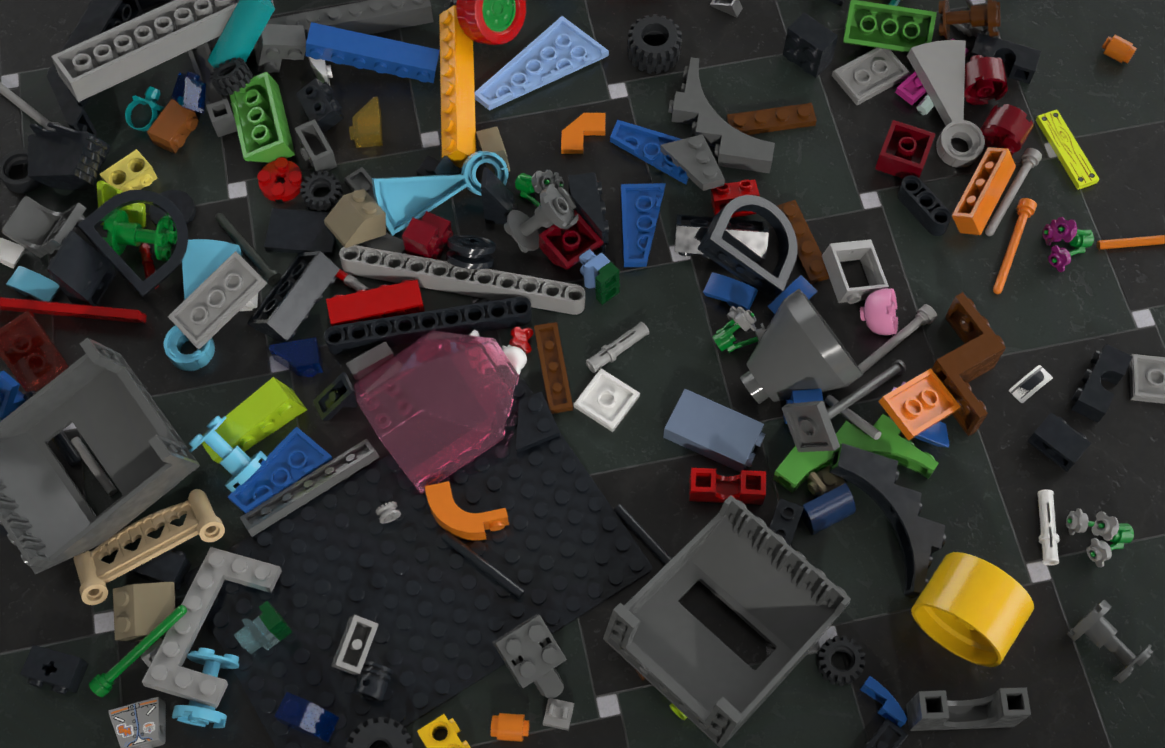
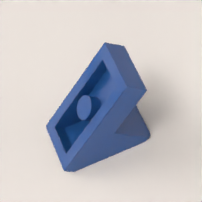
M0 371V422L25 403L24 394L18 390L20 384L5 371Z

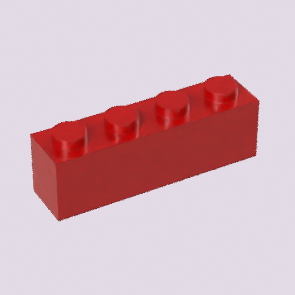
M418 279L404 280L394 285H381L375 289L358 290L352 294L335 295L332 298L326 299L331 326L425 312Z

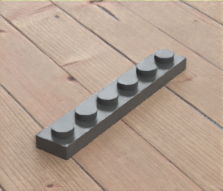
M365 439L242 515L240 519L253 537L297 508L307 504L321 493L328 491L337 483L350 477L361 468L369 465L379 458V455L370 442Z

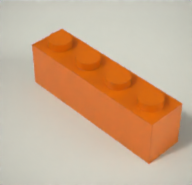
M987 148L952 214L960 233L981 235L1016 168L1009 149Z

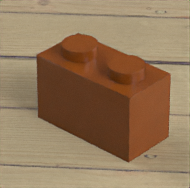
M171 99L147 133L154 145L175 154L184 145L191 131L196 129L199 120L193 108Z

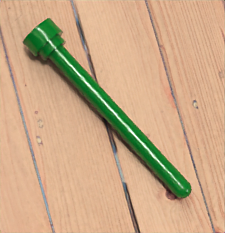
M178 606L110 671L95 676L89 682L92 692L99 697L106 696L112 690L114 680L187 613L186 606Z

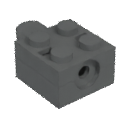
M534 615L492 642L519 687L524 688L534 682L541 695L547 698H555L562 693L564 683L555 667L567 659L540 615Z

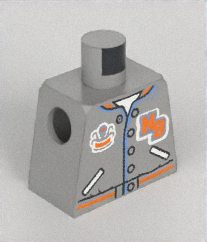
M155 697L109 710V716L120 748H154L165 744L166 704L161 698Z

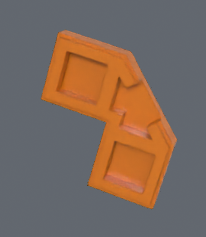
M583 113L563 129L561 154H583L584 135H605V113Z

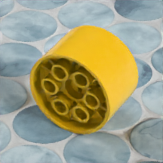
M952 552L944 557L916 600L911 612L920 628L950 652L978 665L996 667L1001 664L1034 610V604L1027 591L1000 568L976 556Z

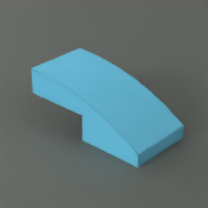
M18 266L6 283V286L26 297L29 295L38 301L51 302L60 289L59 285L53 280L22 266Z

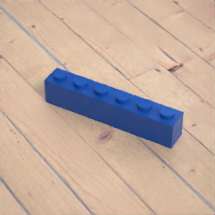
M312 22L310 24L306 41L307 57L331 61L335 64L350 65L358 69L364 68L378 73L397 75L401 78L434 83L440 51L438 49Z

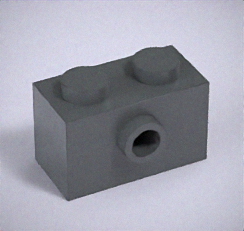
M315 119L295 128L302 147L299 149L305 161H310L317 175L318 171L324 173L337 167L334 153Z

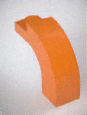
M449 481L425 486L427 500L435 520L444 530L456 537L466 540H486L485 530L498 531L509 525L506 508L483 513H469L459 508L453 500Z

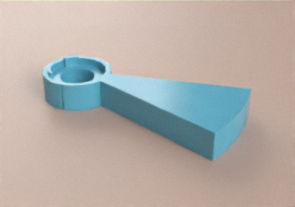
M478 151L468 156L464 161L461 174L372 178L375 201L386 213L387 230L393 236L407 227L412 218L419 219L426 211L433 210L466 187L472 193L482 196L481 183L476 178V170L483 163L492 165L496 177L506 186L509 173L505 161L496 153Z
M207 239L188 240L187 250L182 260L184 300L235 251L242 256L243 253L239 245ZM176 325L173 326L164 339V349L171 363L180 370L195 371L206 366L214 356L215 343L211 338L204 346L192 354H182L180 349L189 339Z

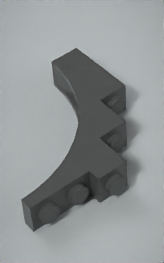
M691 57L690 65H685L683 78L687 79V81L682 83L681 92L676 91L675 99L670 100L668 113H672V122L692 125V135L703 134L708 146L715 147L714 157H718V166L770 173L775 143L763 141L740 132L715 112L706 99L701 87L699 58Z

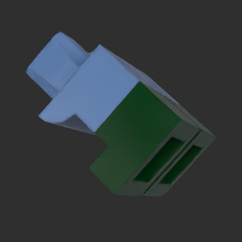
M589 249L580 255L579 261L583 264L580 268V273L584 276L585 287L596 288V299L601 305L620 293L619 270L602 252L596 256Z

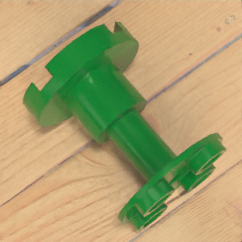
M117 210L104 222L103 230L108 231L107 238L103 237V239L118 255L124 252L127 245L138 247L142 242L154 244L157 259L167 262L171 257L172 245L177 243V233L173 231V222L169 216L160 218L156 230L142 229L141 224L129 223L128 215L123 210Z

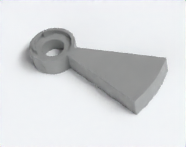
M944 40L925 43L911 48L907 58L946 126L937 139V153L946 164L952 167H967L975 162L982 153L985 139L978 126L964 120L966 41ZM961 138L965 140L969 150L966 152L956 151L951 145V139Z

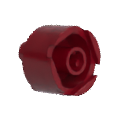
M975 55L970 58V62L965 64L964 97L968 103L974 105L988 104V100L995 98V101H997L1007 93V79L1001 58Z
M1004 104L1003 107H998V105H995L980 129L985 139L984 146L1009 149L1011 156H1013L1014 153L1020 151L1033 128L1032 120L1029 122L1026 119L1027 114L1015 106Z

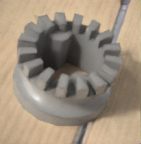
M389 502L388 505L385 503V506L382 504L381 507L376 509L377 515L380 516V523H389L400 517V510H396L398 507L396 502Z

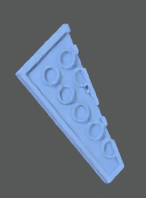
M561 16L476 90L475 100L488 110L494 109L608 57L609 50Z

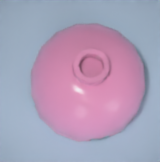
M886 288L874 291L866 298L865 307H860L861 320L866 321L867 327L873 333L878 335L897 334L898 317H896V309L898 308L894 289Z

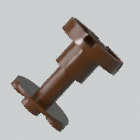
M949 0L939 1V14L943 15V23L939 24V34L944 36L945 40H949L950 25L971 23L972 27L988 26L990 37L1000 35V32H996V27H1000L1001 21L1000 2L988 0V4L971 5V10L950 11Z

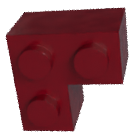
M427 211L421 221L412 218L402 235L406 254L440 260L443 253L442 249L447 244L449 237L453 236L451 222Z

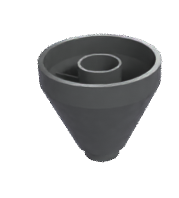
M799 288L782 301L746 363L749 371L740 376V379L752 397L760 404L769 397L773 402L790 399L792 391L821 388L822 392L848 387L862 377L863 373L820 313Z

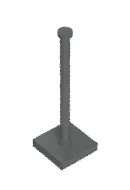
M896 360L890 368L827 410L823 401L788 403L783 406L782 411L798 452L834 451L840 447L830 419L895 375L904 373L906 371L905 363L902 360Z

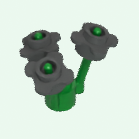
M538 170L533 176L521 173L515 181L516 189L521 191L520 196L528 199L536 207H539L541 203L530 195L531 193H541L550 184H555L554 187L556 189L559 187L563 188L564 181L559 176V173L555 172L553 175L551 170H546L545 172Z

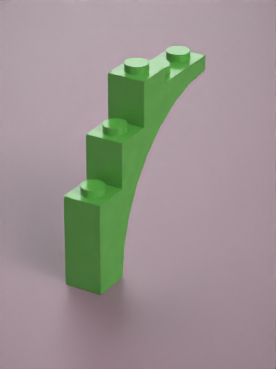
M884 414L874 424V427L882 433L878 440L873 439L868 434L866 435L860 428L848 421L836 433L840 445L844 443L897 460L899 465L910 468L928 479L939 464L931 454L922 452L915 447L911 440L908 441L907 438L899 436L901 430L890 417ZM795 445L776 469L773 480L793 493L808 479L812 472L817 473L831 464L834 451L798 452Z

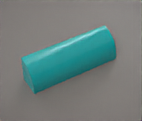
M239 0L208 58V62L214 68L220 67L219 64H224L226 60L231 61L232 58L237 59L239 57L243 58L245 62L247 61L275 10L271 0Z

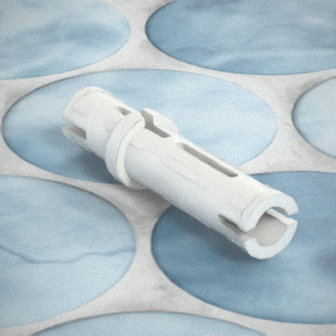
M1040 490L1037 493L1041 529L1039 543L1042 544V563L1044 565L1059 564L1057 543L1060 540L1059 535L1056 534L1054 492L1052 490Z

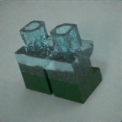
M268 601L259 606L262 611L260 616L253 621L250 619L241 620L245 627L234 634L240 645L244 649L246 648L250 654L260 647L269 650L293 632L280 613Z

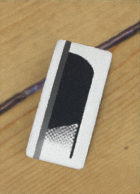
M1038 365L1010 388L1009 392L1019 402L1024 403L1053 377L1042 366Z

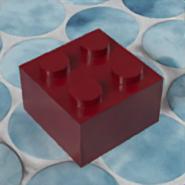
M893 120L875 170L903 179L910 175L920 178L936 134Z

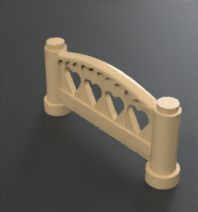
M194 489L189 493L187 501L150 514L122 529L93 551H86L75 556L74 563L81 583L80 595L82 601L88 605H96L103 602L108 596L106 583L198 534L205 542L219 540L223 536L225 528L221 519L215 515L206 493L200 489ZM187 514L182 526L178 527L170 524L172 520L179 519L182 515ZM164 526L159 538L154 539L147 536L150 532ZM141 538L135 551L124 549L127 544ZM118 550L114 562L109 564L101 561L104 556L111 555L112 552Z

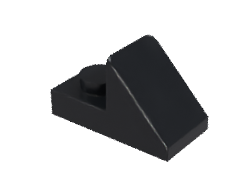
M428 155L416 173L417 176L461 174V170L447 156H444L439 161Z
M344 372L313 400L321 419L329 421L343 407H357L356 392L347 374Z

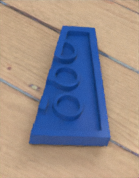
M617 120L610 136L611 143L685 185L687 184L689 177L686 171L680 166L677 167L673 163L672 158L668 155L665 156L660 148L662 144L682 139Z
M666 183L621 184L624 267H647Z
M296 426L267 456L266 461L260 463V468L245 483L239 485L228 498L246 514L333 460V458Z

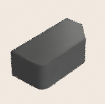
M385 341L347 362L346 365L355 380L366 379L393 364L395 359L393 352Z

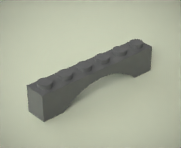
M208 42L189 50L188 54L195 70L211 122L217 136L221 137L236 132L237 127L227 96L219 95L209 79L210 73L214 72V67L208 62L211 50Z

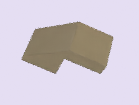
M495 126L476 131L480 151L493 152L499 155L505 161L508 172H510L506 150L498 127ZM485 163L486 168H489L495 174L493 166Z

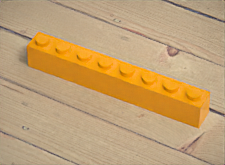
M453 5L439 14L442 158L447 156L457 167L462 168L468 156L476 152L473 40L467 37L461 29L457 19L456 6Z

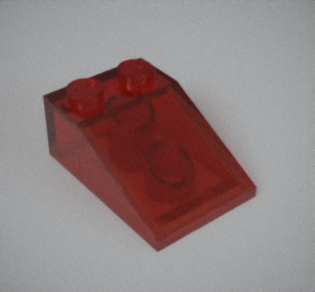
M26 311L0 328V357L27 393L31 390L38 391L69 368L63 356L31 311Z

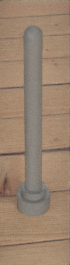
M0 82V93L45 129L55 130L47 126L50 122L47 118Z
M1027 148L1022 155L1023 165L985 230L987 236H992L1029 170L1039 164L1042 154L1038 150Z
M924 304L919 308L914 320L858 365L861 372L865 373L921 325H929L936 320L937 313L928 304Z

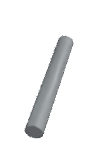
M828 395L825 399V403L830 407L839 402L831 395ZM849 408L840 413L873 439L878 440L881 437L882 433Z
M74 437L70 441L107 494L109 496L114 495L117 492L116 487L81 439Z

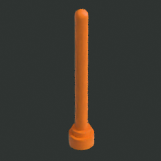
M1022 198L1018 202L1016 210L1019 216L993 287L995 294H1000L1003 290L1027 219L1035 213L1037 203L1032 199Z

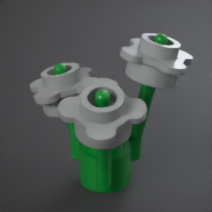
M732 306L727 314L730 321L712 336L721 352L727 349L730 353L737 348L759 342L766 329L763 323H761V328L756 330L754 323L757 320L754 313L750 310L745 311L741 306L737 309ZM740 327L744 331L751 328L755 331L756 337L733 344L736 338L732 333Z
M1077 508L1076 511H1070L1066 519L1070 535H1074L1075 532L1084 533L1089 526L1092 527L1094 535H1100L1104 540L1113 542L1112 545H1108L1105 541H1099L1097 538L1091 539V545L1086 548L1089 558L1098 567H1103L1104 561L1111 558L1112 550L1123 549L1124 543H1130L1134 538V530L1130 524L1118 523L1116 517L1107 516L1105 512H1098L1096 515L1097 520L1094 522L1089 521L1088 515L1083 513L1080 508Z

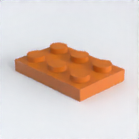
M931 368L886 394L878 401L908 441L956 412L961 407Z

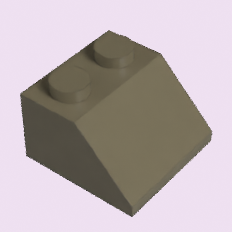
M365 189L343 195L324 219V224L344 248L386 235V213Z
M174 582L132 584L114 588L115 640L142 641L176 609Z

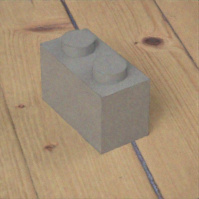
M357 615L351 616L331 666L354 675L360 674L379 624Z

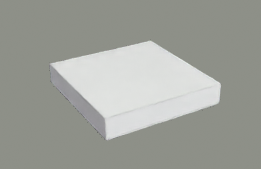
M600 369L575 401L574 408L613 432L640 397V393L605 370Z

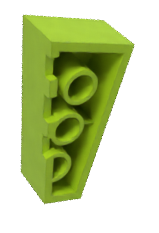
M272 377L226 415L227 418L215 431L232 448L238 445L245 452L307 411V408L290 387ZM204 441L201 443L213 461L219 463L222 460Z

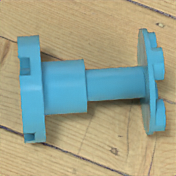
M216 416L206 426L209 430L203 436L197 434L188 443L191 446L189 452L191 453L203 441L208 444L222 458L219 463L232 475L225 486L231 492H234L236 489L233 486L236 483L240 485L245 483L260 468L261 464L258 461L260 459L266 461L268 457L260 450L250 458L238 445L232 448L215 431L227 417L220 418Z
M199 648L198 651H190L187 654L189 660L204 665L202 673L218 677L220 668H239V657L235 655H214L215 651L208 648ZM191 700L189 705L174 706L172 713L173 719L178 717L177 721L205 727L211 722L214 723L213 728H224L227 715L215 711L214 707Z

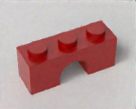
M691 468L689 501L724 503L731 495L744 504L763 505L766 496V471L741 470L740 474L736 476H721L716 473V469Z

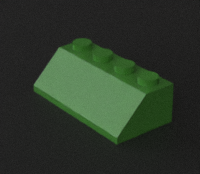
M851 0L848 7L843 43L909 53L913 47L932 42L937 12Z
M264 72L253 77L249 84H245V88H240L239 92L234 91V94L230 95L244 160L270 163L280 157L286 159L295 155L279 85L268 72Z

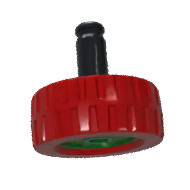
M451 0L450 7L456 6L457 19L463 32L471 40L483 44L500 45L511 41L521 30L526 16V0Z

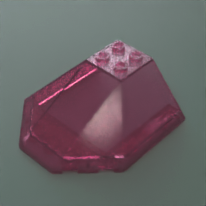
M432 330L356 381L354 388L356 401L378 438L419 493L423 494L426 492L425 486L439 483L503 440L506 431L504 428L507 417L510 415L514 399L513 393L515 385L518 384L519 374L495 339Z

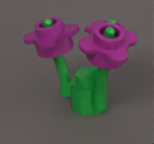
M1059 217L1057 220H1052L1050 224H1046L1043 229V238L1046 239V245L1050 246L1052 242H1060L1061 239H1064L1065 242H1069L1071 246L1075 247L1072 251L1059 248L1057 245L1052 247V253L1048 256V261L1059 272L1065 271V266L1071 262V256L1085 253V248L1091 247L1094 242L1092 231L1089 229H1077L1076 222L1072 219L1068 221L1064 217Z

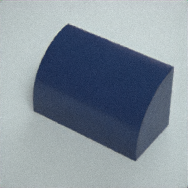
M845 483L804 504L801 518L810 533L814 535L854 514L856 510L855 502L847 484Z

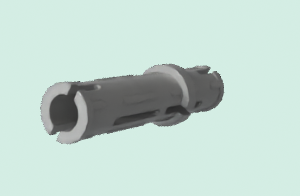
M639 322L611 344L602 346L601 351L586 360L588 368L595 373L608 362H614L619 354L646 335H649L648 327L643 322Z

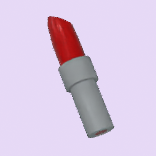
M341 269L335 275L349 288H353L356 291L369 290L357 278Z

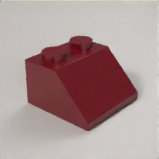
M579 214L577 223L570 228L561 229L556 225H552L539 234V248L553 264L565 269H569L579 262L580 255L590 249L593 252L604 244L601 238Z

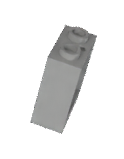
M871 239L831 243L822 254L838 303L848 302L853 304L866 300L874 291L889 287ZM860 260L870 286L849 288L840 262Z

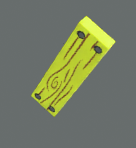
M1058 110L1037 116V124L1076 189L1079 190L1098 183L1099 177Z

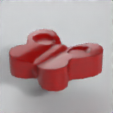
M513 328L511 330L513 338L509 342L510 346L519 347L525 354L530 353L532 348L528 343V339L532 337L533 330L531 328Z

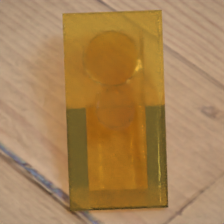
M373 97L352 117L353 126H349L350 139L355 140L357 148L383 146L380 104L378 97Z

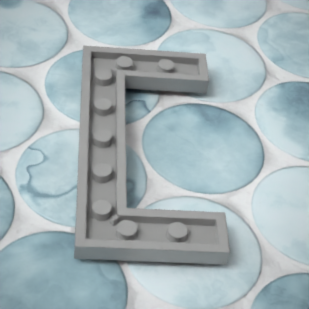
M210 547L181 604L186 606L187 613L166 633L142 681L143 685L217 708L228 686L227 681L184 668L182 665L224 580L272 593L282 572L280 566Z

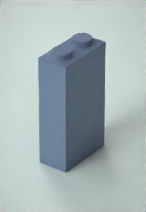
M684 389L664 428L663 438L741 472L746 466L751 467L756 456L752 452L755 446H761L766 434L762 433L763 423Z

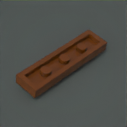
M812 103L727 114L726 116L728 124L747 135L816 126L817 122Z
M796 200L777 205L786 215L794 229L798 247L796 259L807 281L810 284L830 279L822 253Z
M557 322L535 325L534 332L548 407L552 414L572 411L573 403Z

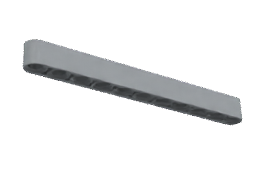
M357 245L348 248L342 247L339 252L342 269L350 275L394 283L418 279L419 287L486 298L494 301L525 297L531 302V307L572 315L580 314L585 309V290L577 284L492 269H466L451 265L447 261Z

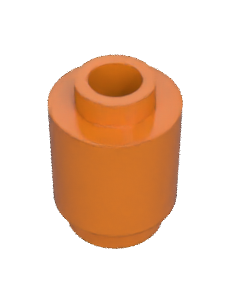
M1116 34L1113 38L1108 36L1102 46L1105 49L1103 54L1120 63L1125 62L1127 64L1137 49L1133 46V43Z
M499 713V716H492L491 737H497V740L523 742L524 736L528 737L529 720H525V715Z

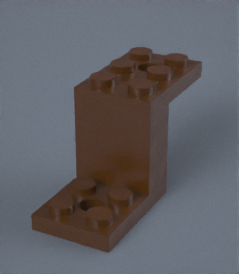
M962 292L955 296L945 319L964 342V345L937 359L932 370L961 406L952 415L966 434L970 436L977 432L988 412L984 403L978 400L972 393L968 382L993 369L1006 347L1002 338L996 335L990 328L988 320L976 310L974 302Z

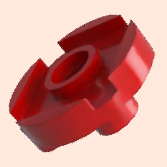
M284 157L277 158L275 161L268 163L257 175L262 194L271 201L282 199L284 202L295 198L300 193L301 183L304 181L298 165ZM279 178H284L285 180L283 184L281 182L276 183Z

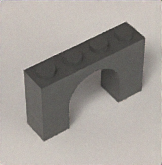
M1027 687L1000 688L991 696L963 701L947 700L946 690L919 691L906 704L909 731L1015 727L1031 715Z

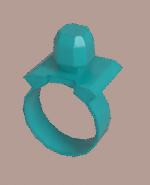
M151 86L147 88L144 94L146 96L145 99L136 95L132 96L133 101L125 111L126 122L130 127L138 131L149 130L158 117L157 110L160 112L164 110L163 106L156 104V100H159L160 90ZM139 103L142 105L149 104L152 110V118L149 124L143 128H136L131 122V112Z

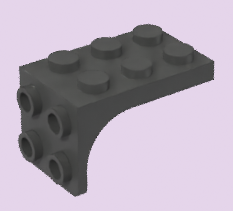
M26 196L20 201L3 226L2 233L41 258L48 253L52 254L55 250H59L62 240L67 237L70 230L72 231L74 227L78 228V224L84 220L85 216L82 214L86 208L77 203L65 212H56Z

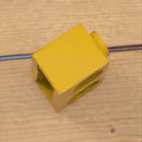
M445 714L417 731L426 748H471L466 740L464 742L460 741L457 733L460 732L459 727L453 718L448 720ZM438 729H446L448 731L447 737L444 740L438 741L434 739V734Z

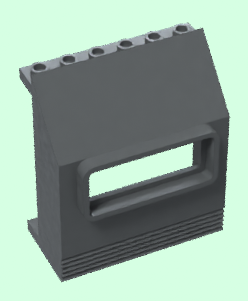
M86 338L80 343L86 352L84 356L0 422V524L8 532V539L21 552L22 560L31 567L35 574L101 545L200 466L123 356L90 338ZM72 422L122 493L121 498L98 516H96L48 445L52 438Z
M730 495L724 501L720 512L625 605L619 603L613 609L603 639L716 745L722 748L803 660L850 604L851 598L847 596L844 589L834 585L823 571L812 566L802 553L790 547L781 535L775 534L768 528L761 518L753 515L743 502L736 500ZM698 581L775 648L757 670H753L678 602Z

